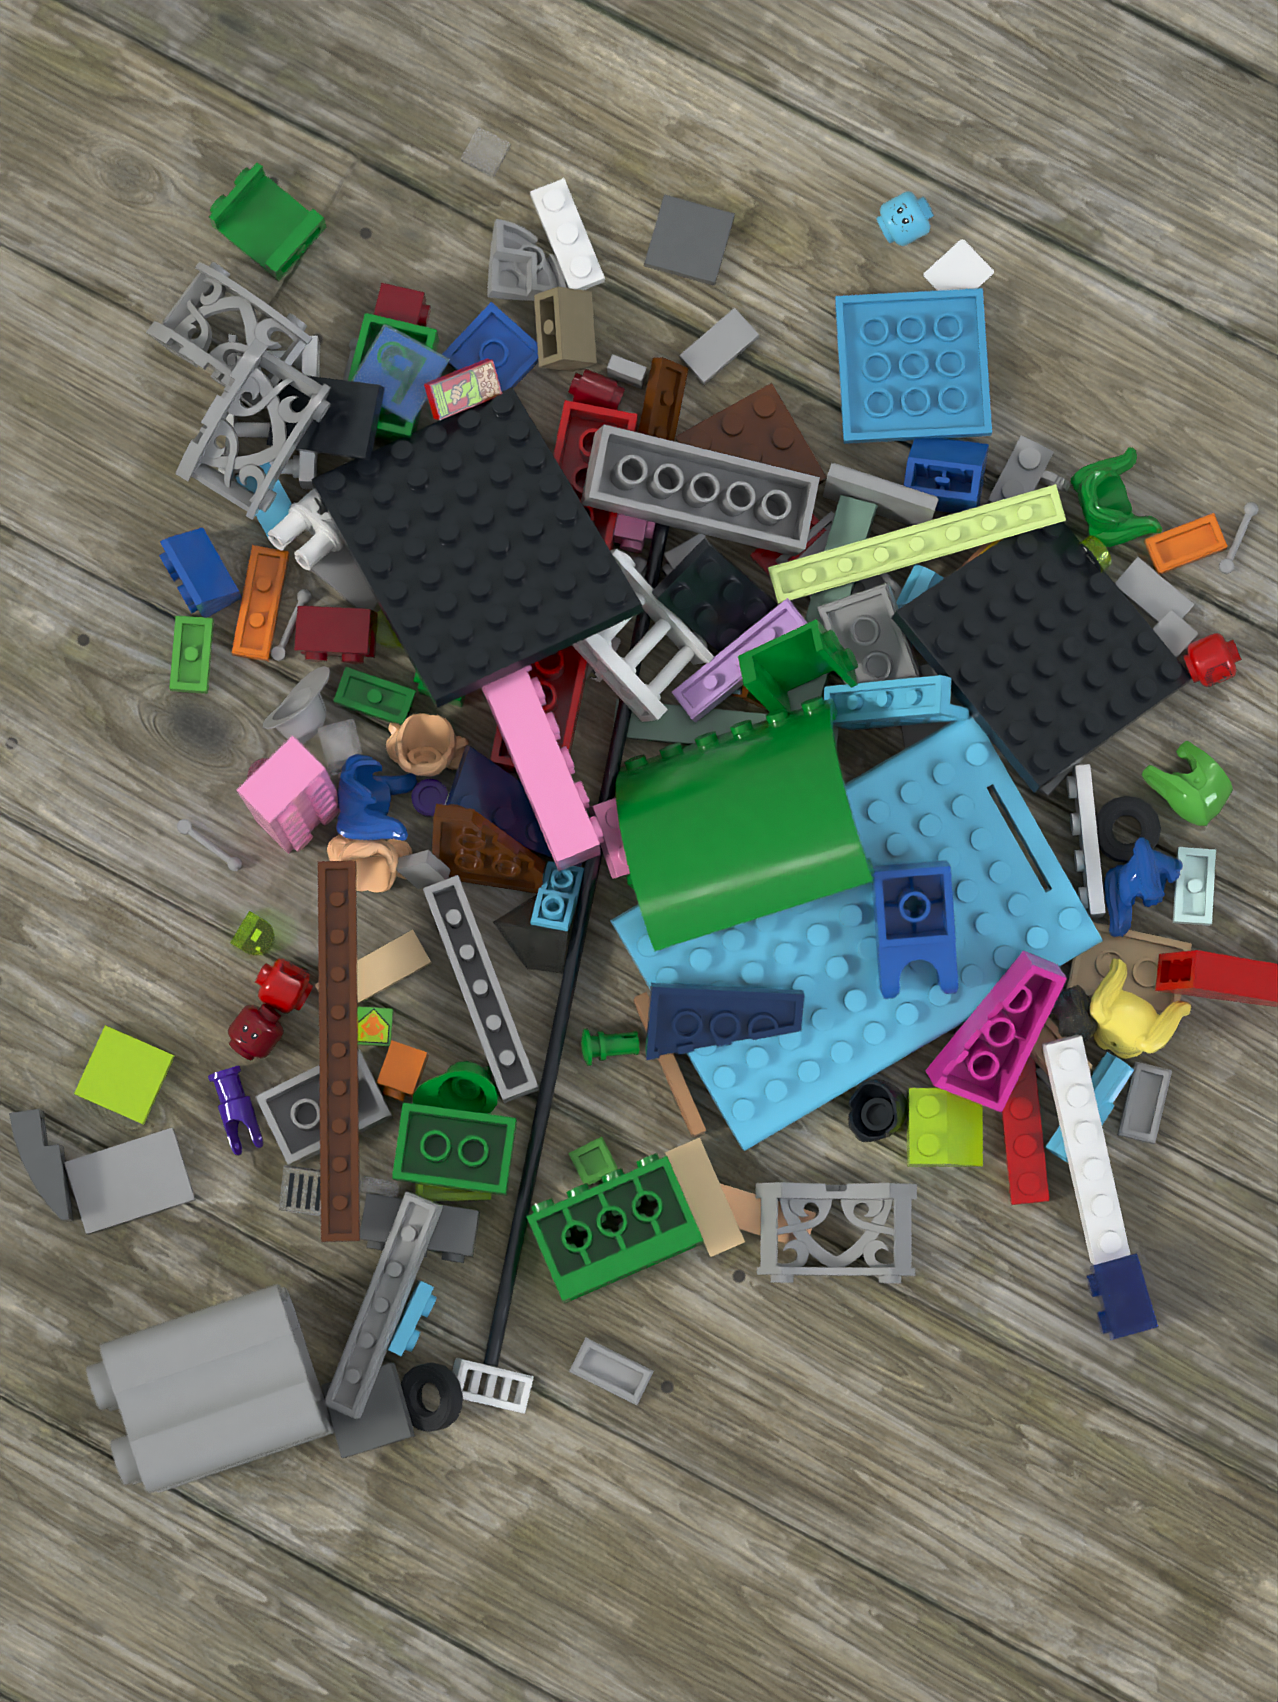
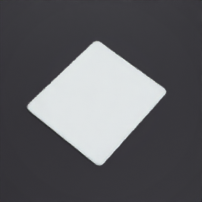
M961 239L924 272L923 276L937 291L977 289L994 274V270L964 239Z

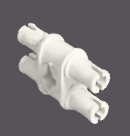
M314 488L298 503H292L288 509L289 514L268 532L270 542L282 551L303 531L314 535L294 553L299 565L308 571L330 551L335 552L342 549L344 543Z

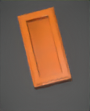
M1214 513L1144 540L1151 561L1159 575L1228 548Z

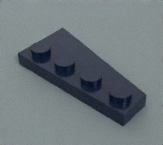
M465 746L445 805L457 804L464 808L474 809L530 851L553 859L522 783L471 746ZM582 862L574 866L581 867Z
M651 983L645 1058L646 1060L660 1058L661 1055L676 1052L683 1054L694 1052V1049L713 1045L717 1047L731 1045L734 1041L750 1038L757 1040L799 1032L802 1029L803 990Z

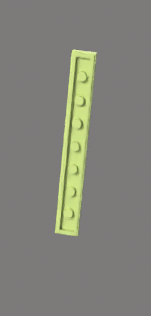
M1055 484L768 567V571L779 604L787 598L793 600L1066 521V517Z

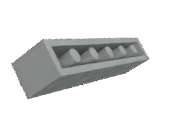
M456 875L423 888L503 1102L507 1103L538 1091L539 1087L459 876Z

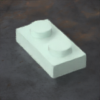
M1178 847L1176 858L1182 861L1183 868L1180 871L1179 878L1175 880L1173 923L1210 926L1213 914L1216 850Z

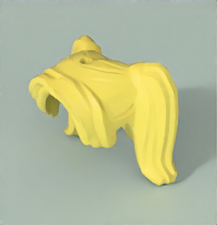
M1113 958L1109 965V972L1095 990L1090 1002V1015L1095 1019L1093 1028L1094 1040L1098 1047L1103 1050L1110 1049L1116 1056L1122 1059L1137 1057L1142 1052L1155 1053L1163 1048L1171 1039L1181 1018L1190 1014L1191 1005L1188 1002L1176 1001L1169 1005L1160 1015L1157 1014L1150 1003L1122 989L1127 977V966L1121 959Z

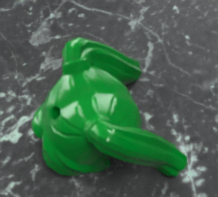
M1128 447L1125 453L1120 456L1104 459L1082 467L1071 478L1070 483L1078 493V502L1082 508V514L1089 524V540L1093 545L1112 547L1149 533L1162 532V526L1156 518L1152 516H1136L1132 513L1126 487L1119 476L1136 464L1137 451L1133 447Z

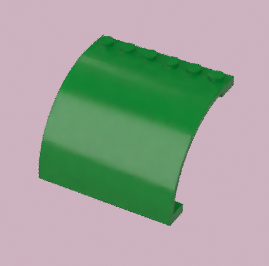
M822 696L811 698L801 703V709L788 712L787 708L778 709L766 714L767 720L752 724L751 720L741 721L732 725L730 732L718 736L715 731L708 732L696 737V743L681 747L680 743H675L660 749V755L646 759L645 754L624 761L625 766L621 767L616 780L618 820L633 887L654 951L848 890L874 880L875 871L870 858L866 859L840 768L833 730V720H836L838 711L833 698L825 701Z

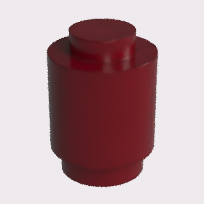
M585 368L583 375L575 373L568 393L574 395L573 402L617 410L625 388L618 386V381Z

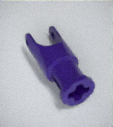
M235 1066L210 1074L208 1079L209 1082H214L220 1101L218 1110L231 1149L235 1155L239 1156L242 1154V1145L238 1136V1124L240 1121L249 1129L252 1141L257 1148L263 1147V1137L250 1096L245 1095L239 1077L241 1068L240 1066Z

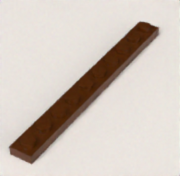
M318 861L321 1242H360L356 861Z

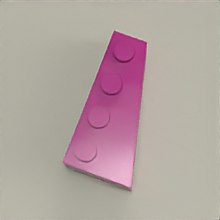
M1023 951L925 1070L933 1085L1002 1112L1067 979L1056 963Z

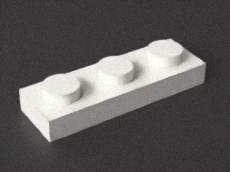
M565 179L530 191L531 198L556 260L560 265L567 287L585 290L605 282V277Z

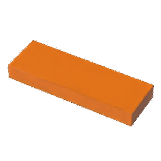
M252 545L232 655L269 662L290 555L289 551Z

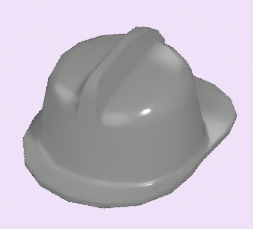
M326 666L319 667L306 675L292 689L281 705L265 719L263 728H276L288 740L294 736L302 745L316 735L323 727L326 718V706L320 692L331 674L330 668Z

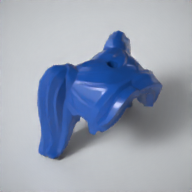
M360 754L348 757L342 766L337 791L340 808L336 825L337 832L345 838L354 840L396 839L405 841L408 837L407 829L402 822L387 816V814L389 813L391 795L404 794L413 790L417 785L416 775L409 773L400 776L373 775L374 772L382 771V765L376 759Z
M1144 837L1139 838L1135 842V847L1133 848L1134 855L1128 863L1117 865L1106 873L1104 891L1110 916L1109 933L1113 937H1123L1130 929L1132 906L1135 904V897H1140L1145 907L1162 902L1165 895L1166 881L1168 880L1169 883H1173L1177 880L1183 868L1181 860L1173 859L1172 856H1167L1153 850L1149 841Z

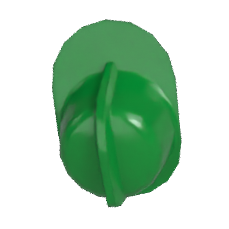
M459 1061L451 1065L444 1074L431 1078L419 1085L413 1093L412 1104L489 1114L498 1104V1093L492 1084V1071L489 1066L482 1067L474 1062Z

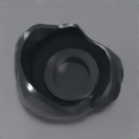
M873 1079L863 1082L849 1101V1106L851 1107L848 1115L849 1128L861 1142H873L891 1136L902 1126L907 1116L908 1103L904 1094L895 1085L885 1080Z

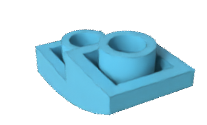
M548 861L543 885L538 890L531 925L568 932L577 906L584 868L571 866L558 871L555 862Z

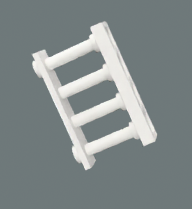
M229 335L228 342L239 343L236 335ZM311 336L312 340L304 347L292 365H296V369H302L304 375L319 377L320 342L318 336ZM266 350L279 359L286 352V350ZM231 353L227 357V364L234 365L237 361L236 355L242 357L243 354ZM230 413L226 418V421L235 429L238 437H268L271 423L237 422V416ZM226 437L227 450L224 456H229L230 442ZM300 451V456H293V459L288 460L281 474H293V478H299L302 489H313L311 479L317 477L318 453ZM218 468L219 472L225 474L224 468ZM234 469L232 480L236 481L234 476H236V473H239L240 469Z
M618 549L610 550L640 600L642 608L653 619L655 624L624 658L620 657L611 648V640L631 618L572 646L642 722L659 720L668 710L659 701L662 691L689 661L693 665L709 663L714 656L708 651L706 641L699 634L691 632L679 617L656 599L652 594L654 589L634 568L635 563L630 556ZM666 634L680 650L649 685L644 684L635 674L636 666Z

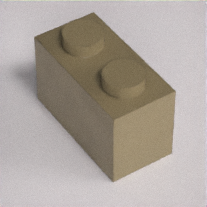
M555 287L534 295L539 367L574 372L597 364L592 291Z

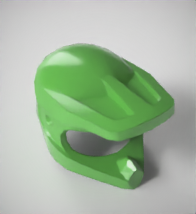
M1185 741L1180 745L1176 753L1178 757L1187 760L1192 771L1191 773L1173 772L1169 774L1152 765H1148L1141 775L1149 786L1167 800L1173 811L1182 819L1197 826H1207L1221 812L1233 791V787L1224 770L1212 757L1191 742Z

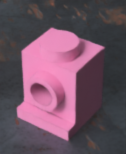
M618 514L614 532V543H619L620 548L625 551L641 553L645 538L652 539L655 522Z

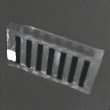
M284 1165L279 1211L321 1216L320 1170Z

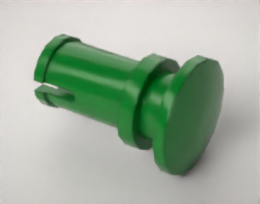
M588 1028L583 1029L581 1050L586 1065H592V1058H599V1061H605L606 1057L639 1055L637 1030L613 1034H604L603 1031H597L596 1035L590 1036Z

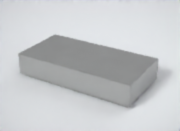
M733 308L680 354L679 359L705 385L759 338V334L736 308Z
M1139 557L1134 560L1115 582L1126 598L1157 624L1171 609L1183 619L1195 605Z
M1135 1061L1117 1135L1155 1144L1172 1070Z
M585 1338L569 1372L635 1405H638L654 1372L588 1338Z

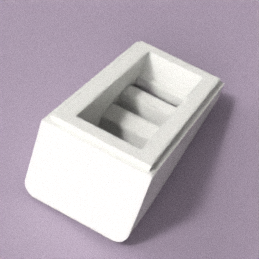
M455 1359L452 1371L460 1382L464 1400L525 1414L534 1376L465 1359ZM471 1369L472 1374L468 1391H463L467 1371ZM483 1372L488 1375L483 1395H480L477 1392ZM500 1376L503 1377L499 1397L496 1399L493 1398L497 1377ZM512 1379L518 1381L513 1403L507 1401Z

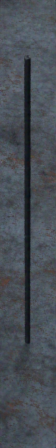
M655 523L644 579L653 589L658 586L670 527ZM644 609L642 613L636 615L629 652L649 630L651 617ZM642 661L636 666L635 674L638 677L640 674ZM620 697L598 804L614 799L616 780L620 771L632 710ZM601 845V854L586 860L483 1361V1364L498 1367L528 1222L526 1216L530 1212L603 855Z

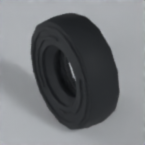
M1122 796L1113 798L1102 806L1096 816L1099 849L1105 856L1115 862L1128 863L1134 855L1133 848L1135 847V842L1130 844L1121 843L1113 834V823L1121 816H1132L1138 820L1142 829L1139 838L1144 837L1147 839L1153 850L1159 842L1161 832L1159 817L1150 804L1137 797Z
M430 1362L414 1366L404 1375L401 1387L412 1426L418 1430L433 1432L448 1428L457 1420L462 1410L463 1393L460 1382L453 1371L445 1365ZM426 1383H432L439 1391L440 1405L434 1412L429 1411L422 1401V1389Z

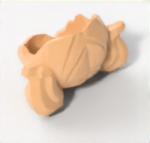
M419 713L409 716L401 726L396 723L389 724L388 729L391 736L387 739L386 747L389 757L398 763L404 771L417 776L431 777L438 775L445 768L458 769L465 746L469 742L465 737L462 738L455 735L452 725L446 718L438 714Z
M339 834L329 842L327 853L330 861H356L357 891L368 890L379 893L388 891L394 884L396 877L406 879L396 868L398 858L412 854V849L406 841L389 839L388 841L384 839L354 840Z

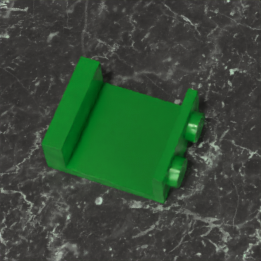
M257 162L251 169L247 167L241 171L234 181V189L227 196L221 195L210 208L211 215L209 219L212 227L279 282L327 227L322 215L314 209L308 211L267 177L263 166Z
M817 619L738 656L743 685L769 712L782 708H787V711L791 712L787 692L833 670L851 688L858 685L855 675L858 663L854 653L850 648L845 649L840 644L834 631H827Z

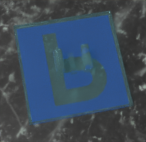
M384 323L351 381L378 384L385 387L382 407L413 423L428 398L424 384L441 376L449 362V358Z

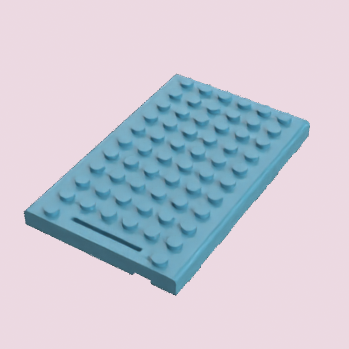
M970 714L969 720L950 722L845 783L850 807L866 859L870 858L873 866L947 860L950 864L958 972V990L955 994H945L941 990L937 981L936 969L931 963L925 960H916L907 964L901 972L900 993L893 999L883 998L879 986L872 882L658 951L653 950L639 904L610 920L649 989L651 983L803 990L804 1006L801 1031L757 1040L750 1038L734 1041L731 1045L720 1047L713 1045L694 1049V1052L687 1053L743 1151H746L964 1023L1023 951L1061 966L1103 941L988 736ZM991 786L992 790L994 791L1005 813L1007 814L1009 820L1011 821L1013 827L1019 835L1022 843L1024 844L1026 850L1028 851L1030 857L1036 865L1039 873L1045 881L1048 887L1046 890L1043 889L1032 867L1030 866L1028 860L1026 859L1024 853L1018 845L1015 837L1013 836L1011 830L1009 829L1007 823L1001 815L998 807L996 806L994 800L988 792L987 787ZM916 895L910 896L908 898L909 901L906 900L904 905L908 907L910 912L917 911L916 905H922L923 900H918Z

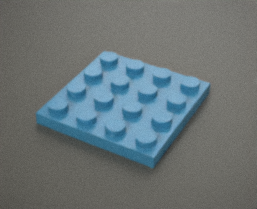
M983 288L835 296L843 444L992 435Z

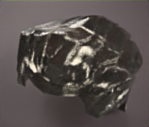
M1079 985L1060 992L1048 1017L1052 1020L1060 1021L1059 1034L1061 1037L1078 1034L1082 1036L1083 1043H1085L1095 1034L1098 1029V1023L1090 1015V998Z

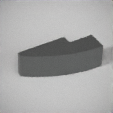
M34 1109L9 1113L13 1137L22 1163L32 1183L47 1205L62 1221H74L68 1175L64 1164L66 1162L64 1146L60 1144L48 1145L44 1111Z

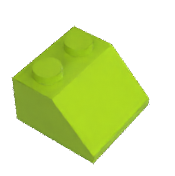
M909 1088L907 1090V1167H983V1106L940 1088Z

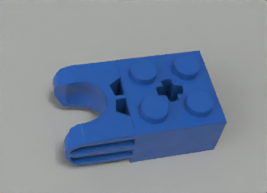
M947 860L873 866L875 874L872 881L878 974L880 991L883 998L893 999L900 993L901 972L907 964L916 960H925L931 963L936 969L937 981L941 990L945 994H955L958 990V972L950 864ZM916 895L918 900H923L922 905H916L917 911L910 912L908 907L904 905V902L906 900L909 901L908 898L910 896Z

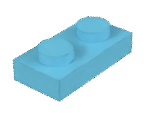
M418 1280L387 1350L401 1357L404 1350L409 1352L413 1350L420 1335V1331L415 1329L420 1316L422 1315L426 1318L429 1316L437 1298L431 1295L434 1289L433 1286Z

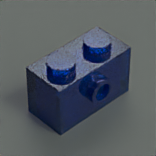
M1137 1253L1090 1267L1091 1274L1086 1275V1280L1092 1298L1097 1296L1099 1298L1102 1311L1096 1314L1102 1334L1109 1333L1110 1340L1158 1327Z

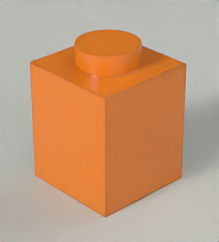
M391 1040L376 1082L378 1086L384 1088L382 1094L399 1101H404L405 1095L413 1098V1093L419 1086L429 1058L428 1053Z

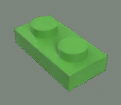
M175 616L170 691L208 694L214 628L213 618Z

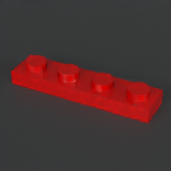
M1029 1055L1001 1112L1011 1205L1050 1201L1035 1061Z

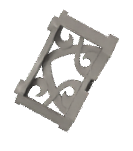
M198 262L195 267L199 271L198 275L163 322L154 321L146 331L148 335L174 355L184 359L196 368L199 366L205 370L207 366L214 370L210 377L224 387L229 384L231 379L229 375L241 359L239 355H236V363L228 365V355L231 353L244 354L254 339L268 346L267 349L277 350L282 346L278 342L271 341L272 333L280 331L288 335L293 342L280 360L290 366L304 347L312 340V337L304 332L307 328L304 322L291 313L284 317L257 296L229 278L230 273L215 262H212L210 266ZM228 292L234 296L225 297V293ZM254 309L266 316L267 319L258 322ZM226 311H240L245 326L246 345L238 342H226L215 347L208 354L212 331L206 318ZM199 323L201 326V334L198 338L191 339L194 333L200 332L195 327V325ZM269 373L267 376L274 387L281 380L272 373ZM245 392L241 397V400L250 407H253L263 399L260 394L257 399L252 400V394L249 392Z
M254 339L229 375L231 379L224 388L222 395L215 397L201 421L204 425L195 439L190 441L175 473L187 482L193 477L246 510V517L253 520L259 510L266 512L277 495L272 490L293 451L313 420L320 422L331 404L326 401L331 387L326 384L320 385L267 352L268 346L257 339ZM261 366L283 381L274 387L259 367ZM289 384L311 398L301 412H295L291 407L292 401L298 398V396H289L280 402L278 395ZM245 392L252 394V400L257 399L260 394L263 398L250 408L245 407L241 401V397ZM267 406L272 424L273 446L258 453L238 456L239 440L235 429L226 421L228 414L250 416L260 412ZM286 422L297 423L287 439ZM220 435H224L229 439V456H224L227 446L220 448L216 444V439ZM274 460L266 475L259 465ZM213 467L224 468L225 474L219 472ZM234 469H240L239 478L244 486L247 485V477L249 476L257 480L258 485L255 493L232 480Z
M756 1183V1198L761 1199L760 1267H757V1275H771L772 1283H794V1275L878 1276V1283H901V1276H915V1268H911L912 1199H917V1184L849 1183L846 1185H826V1183ZM778 1199L788 1226L778 1228ZM832 1200H841L842 1209L847 1219L853 1225L866 1230L852 1247L837 1257L822 1248L807 1232V1229L818 1226L826 1219L831 1209ZM893 1200L894 1229L884 1226L888 1219ZM807 1203L816 1204L819 1208L817 1217L802 1223L799 1217L809 1216L804 1212V1206ZM860 1203L868 1205L869 1211L864 1216L874 1217L871 1223L862 1221L854 1215L856 1205ZM793 1233L797 1240L789 1241L783 1251L790 1248L794 1249L797 1252V1258L791 1263H778V1235ZM880 1233L894 1236L893 1264H882L875 1258L876 1252L880 1249H885L889 1252L885 1243L876 1240ZM810 1253L827 1267L803 1266L806 1264ZM862 1254L869 1266L867 1268L846 1267Z

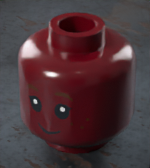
M265 1003L261 1007L251 1004L246 1005L228 1028V1035L231 1039L229 1045L235 1052L247 1060L252 1061L254 1058H266L284 1034V1029L278 1021L281 1015Z

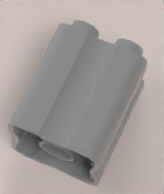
M279 1284L100 1344L103 1361L86 1367L89 1384L100 1411L108 1409L110 1412L120 1409L127 1435L110 1441L113 1458L120 1478L124 1485L130 1483L135 1485L143 1482L148 1493H161L334 1433L328 1408L323 1405L324 1396L293 1302L287 1288H281Z

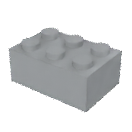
M358 1047L359 1134L392 1119L393 1116ZM318 1065L255 1096L283 1156L291 1168L320 1154V1077Z

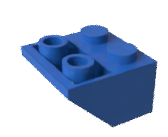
M943 438L914 439L908 456L904 486L936 496L938 502L935 511L958 513L979 507L989 444Z
M203 527L160 541L165 552L160 554L159 557L173 582L181 579L183 582L177 588L191 613L199 611L202 617L208 618L242 599L237 586Z

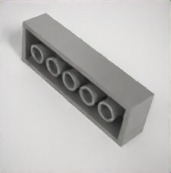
M604 424L594 435L581 503L584 506L796 556L806 549L820 477Z

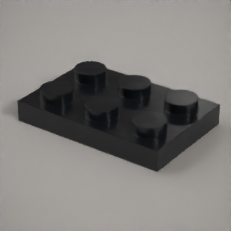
M703 539L652 591V594L658 601L719 652L724 650L778 605L766 591L706 539Z

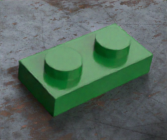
M345 667L333 702L336 705L401 726L409 716L417 692L408 687Z

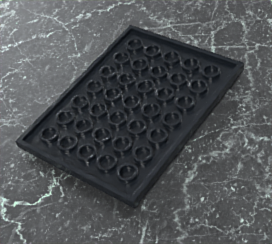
M513 387L502 391L501 395L417 430L412 433L411 438L402 437L374 450L371 461L354 459L311 479L313 488L436 708L643 612L642 604Z

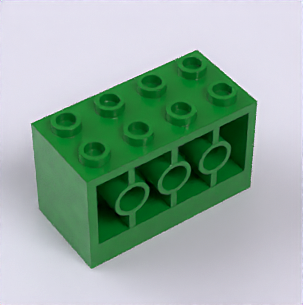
M657 1153L636 1162L638 1169L624 1174L622 1168L601 1177L603 1184L589 1189L586 1183L567 1191L568 1199L554 1204L551 1198L531 1207L533 1214L526 1217L564 1304L703 1244L704 1240L668 1156L660 1159ZM645 1199L649 1203L656 1202L658 1205L654 1209V1216L649 1218L646 1214L639 1215L637 1212L641 1208V1201ZM612 1214L615 1218H622L623 1222L618 1225L619 1231L612 1233L610 1229L604 1230L601 1225L606 1223L607 1215ZM578 1229L580 1233L586 1232L588 1234V1237L583 1240L584 1246L577 1248L575 1244L568 1245L567 1240L571 1238V1231Z

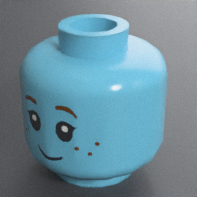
M907 191L885 202L880 207L881 215L876 219L889 243L895 241L899 246H906L929 233L930 223L928 219L933 217L934 214L924 196L917 199L912 192Z

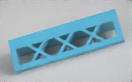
M943 675L857 683L858 685L852 688L848 684L824 687V701L833 698L838 711L836 720H833V726L844 729L859 730L969 720L968 708L950 704L951 677Z

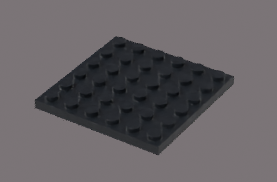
M1064 521L1004 538L898 609L891 617L936 674L951 677V692L964 708H968L972 718L1034 793L1184 687L1192 679L1184 666L1102 567L1100 572L1087 557L1085 549L1079 546L1082 543Z

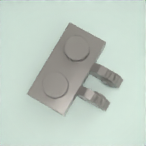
M1021 435L987 503L1034 491L1039 481L1050 486L1056 484L1057 489L1063 492L1068 491L1071 484L1063 477L1045 470L1054 451Z

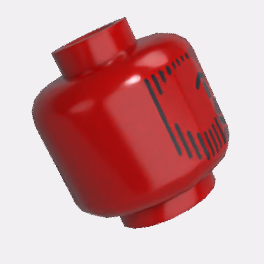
M1213 633L1190 643L1188 654L1183 656L1193 682L1197 683L1200 681L1204 687H1211L1233 678L1237 673L1235 663L1242 660L1234 640L1226 642L1224 636L1220 633Z
M285 958L277 959L272 966L265 963L255 979V983L260 985L258 990L259 1000L284 1014L290 1013L293 1009L299 1011L313 988V985L309 983V972Z

